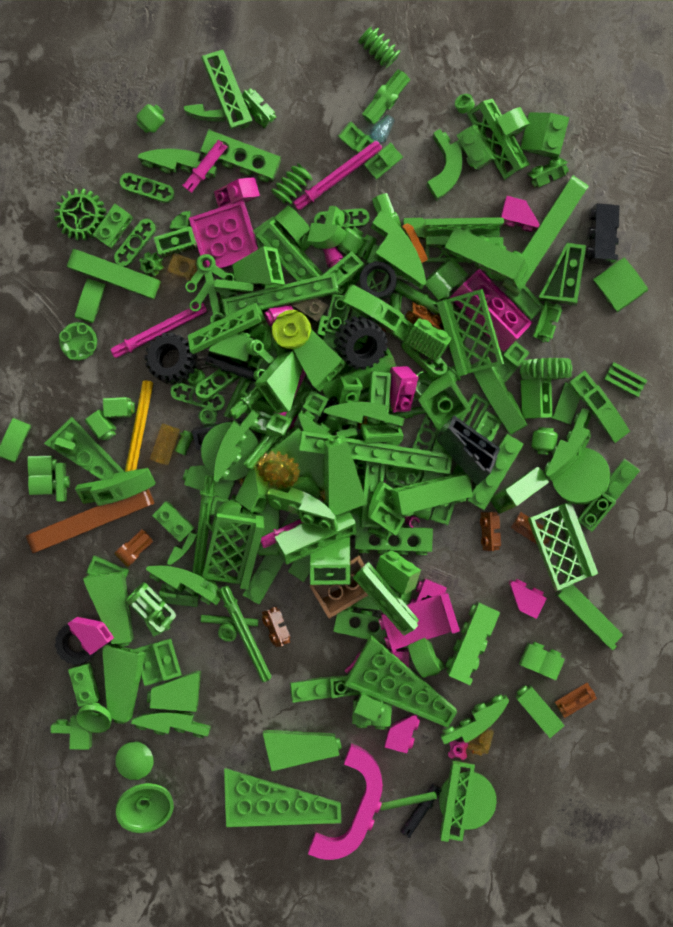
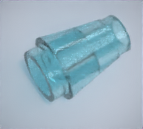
M385 115L370 130L371 134L369 137L374 141H378L380 145L386 142L395 120L391 116Z

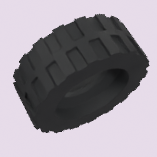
M68 624L63 626L55 638L56 652L60 658L68 664L72 663V665L83 664L90 660L97 651L91 655L85 650L81 652L72 651L68 646V639L72 635L70 626Z

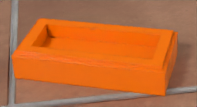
M408 223L403 225L402 228L415 247L421 263L427 261L428 257L413 226Z

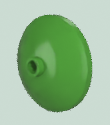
M146 783L136 785L124 792L117 801L115 812L117 820L123 828L135 833H146L160 828L169 820L173 813L174 803L167 789L157 784Z

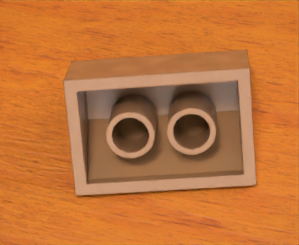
M359 554L350 559V585L309 584L329 619L368 596L353 578L365 565Z

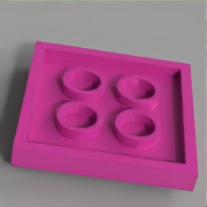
M244 200L189 218L200 256L203 254L211 255L215 259L216 266L220 269L232 266V264L259 249ZM204 261L203 266L205 268L209 267L210 262Z

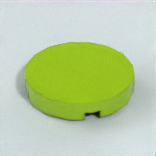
M287 310L276 317L277 319L272 325V335L281 347L297 349L307 342L311 333V324L305 315L296 310Z

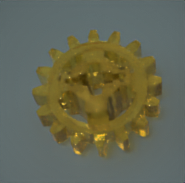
M270 451L269 454L264 453L263 457L260 458L257 470L260 471L259 476H264V481L269 480L271 486L276 484L277 488L280 485L287 488L288 485L293 486L294 482H297L300 469H298L299 464L293 463L294 458L289 459L288 454L281 455L280 451L274 454L273 451Z

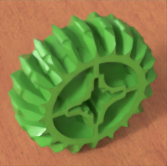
M74 189V195L67 191L69 197L65 198L62 195L61 199L64 202H57L56 205L60 209L54 210L56 214H60L54 217L55 221H60L57 227L63 228L61 232L63 234L68 233L67 237L70 239L75 234L76 241H79L81 235L84 241L87 240V234L94 238L92 232L96 231L97 227L101 224L100 221L106 217L101 215L106 213V209L101 208L104 205L103 201L98 202L100 197L98 195L93 197L92 191H89L86 195L85 189H82L80 194L78 189ZM79 201L75 208L68 209L72 203ZM85 201L93 204L95 214L86 211ZM79 211L85 214L81 219L76 216L77 213H80ZM66 216L75 219V229L68 225ZM86 221H93L87 228L82 229Z
M568 358L524 360L521 362L520 367L521 378L524 380L569 378L572 376L571 360Z

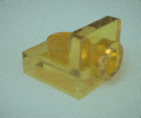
M488 728L479 735L478 742L480 745L469 742L468 747L472 750L473 754L483 756V753H489L494 734L493 729Z

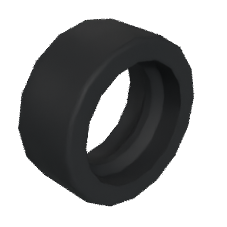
M375 261L363 268L359 282L364 291L382 300L388 298L394 292L397 278L390 265ZM373 270H383L389 275L390 282L384 291L375 292L368 287L367 277Z

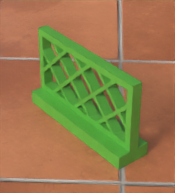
M504 218L423 219V239H426V236L450 237L455 227L460 229L465 227L471 230V234L477 237L478 235L500 237V228L504 224Z
M483 289L437 302L444 330L452 338L449 347L458 377L504 364ZM477 294L480 300L478 308L469 303L472 296ZM458 300L464 304L461 312L455 310L453 301ZM467 306L476 311L472 320L463 315ZM479 313L486 320L483 326L475 322ZM461 318L470 323L466 331L460 328L459 322ZM473 325L481 329L477 338L469 334ZM484 332L491 337L489 345L480 340ZM467 337L475 341L472 349L465 346ZM478 344L487 348L483 357L474 352ZM489 351L495 353L497 362L492 363L485 359ZM472 355L481 360L479 365L472 368L470 363Z
M571 502L557 505L552 509L528 518L555 591L598 574ZM556 511L560 518L558 523L551 520L553 512ZM540 518L545 521L543 530L537 527L535 520ZM549 524L556 527L554 536L547 533ZM560 529L566 533L565 542L558 539ZM545 536L552 539L549 548L544 546L543 540ZM556 542L563 545L560 554L553 551ZM567 547L572 549V559L564 556ZM552 554L559 557L556 566L550 562ZM563 560L570 563L567 572L560 569ZM574 565L580 570L581 575L578 577L571 574ZM559 572L566 575L564 582L560 585L557 580Z
M217 513L202 578L240 584L241 589H248L264 530V517L256 516L255 519ZM220 520L227 521L231 525L223 529L219 525ZM242 524L250 525V529L242 532L239 526ZM235 529L239 535L230 538L227 533ZM223 535L227 541L219 545L216 539ZM242 538L246 544L238 548L234 542ZM231 544L235 550L227 554L223 548ZM220 551L223 556L215 560L212 554ZM239 554L242 559L234 563L231 557ZM227 560L230 566L223 569L219 564ZM214 566L219 570L215 574L207 573L208 569ZM235 569L238 575L237 577L229 576L227 572Z

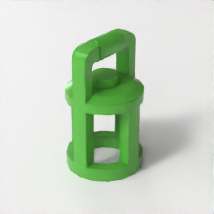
M145 582L140 584L126 599V602L158 633L166 629L176 617V613ZM145 591L156 601V603L145 593ZM135 601L146 611V613L135 603ZM164 608L169 613V616L158 627L152 619L160 617Z

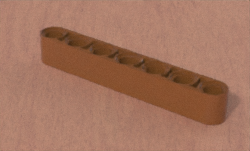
M148 488L129 498L96 506L25 537L32 554L153 505L155 502Z

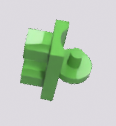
M389 143L365 163L364 166L377 180L403 159V156L392 143Z

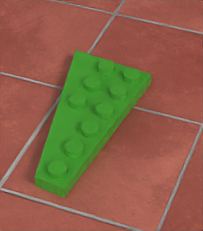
M373 636L369 637L345 680V686L445 727H449L457 713L453 705Z
M224 769L226 827L341 823V802L230 769Z

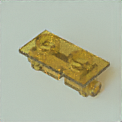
M162 423L150 460L169 465L180 429Z

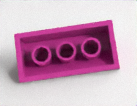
M478 269L450 298L483 289L500 349L504 352L533 322L481 269ZM478 294L472 296L469 302L477 308L480 304ZM458 300L454 301L458 307L463 308V303ZM467 306L465 313L472 320L476 311ZM479 313L475 322L483 326L486 320Z

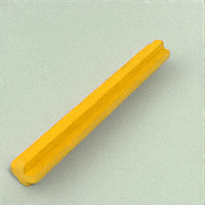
M143 380L125 472L136 470L153 388V382Z

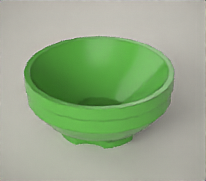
M92 703L79 709L76 721L86 731L102 733L110 728L112 717L105 707L99 703Z

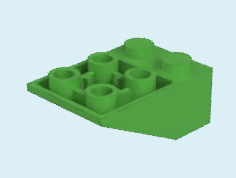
M350 536L310 554V585L351 584Z

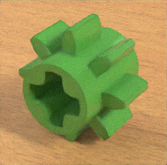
M147 252L143 258L139 259L141 262L139 269L143 270L145 275H149L152 272V275L155 276L159 274L158 270L160 271L164 268L161 265L163 258H160L157 252L152 255Z

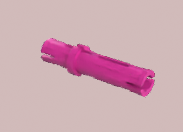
M217 140L197 168H193V173L182 186L190 193H193V190L201 180L206 178L207 172L228 147L225 144L223 145L220 140Z

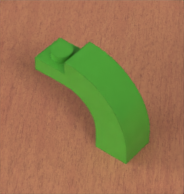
M441 129L435 131L432 138L444 156L445 167L439 175L429 180L426 185L436 201L443 198L453 189L462 169V153L459 144L456 141L450 145L449 136L446 132L442 133Z

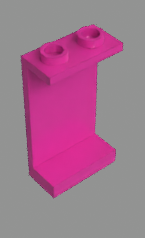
M447 592L407 605L419 621L416 629L405 636L402 635L384 613H380L382 618L378 619L381 630L386 629L387 637H384L387 649L392 648L393 652L423 638L430 639L449 632L453 634L460 631Z

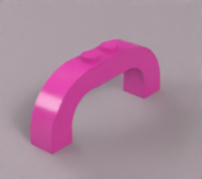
M352 743L345 756L344 765L352 767L363 774L366 780V788L351 826L346 833L338 837H328L315 832L308 849V854L316 858L334 860L345 857L355 851L362 843L367 830L371 831L374 824L373 815L378 813L382 802H379L383 784L380 768L368 751Z

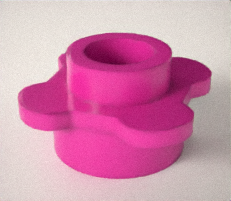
M456 740L449 742L450 751L448 756L451 759L457 757L464 760L467 758L466 748L468 743Z

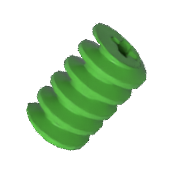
M370 27L360 37L358 43L360 45L364 44V49H370L369 54H376L374 59L376 61L381 60L380 65H386V68H388L398 58L401 50L394 52L393 50L396 45L388 46L390 39L383 41L385 34L383 33L378 36L379 28L372 30V27Z
M298 163V167H291L293 173L286 172L288 179L285 177L281 178L283 184L276 183L278 190L274 188L270 190L284 205L285 202L292 203L290 196L297 198L296 190L302 192L300 185L308 186L305 181L306 179L313 180L308 171Z

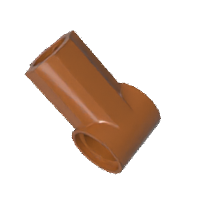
M142 529L128 543H124L114 554L126 567H129L139 557V554L152 544L153 539Z

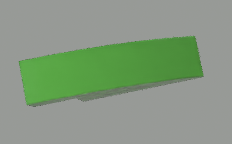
M380 211L370 228L384 236L385 240L376 251L374 258L390 265L395 272L422 289L426 284V278L415 247L402 228L383 211Z

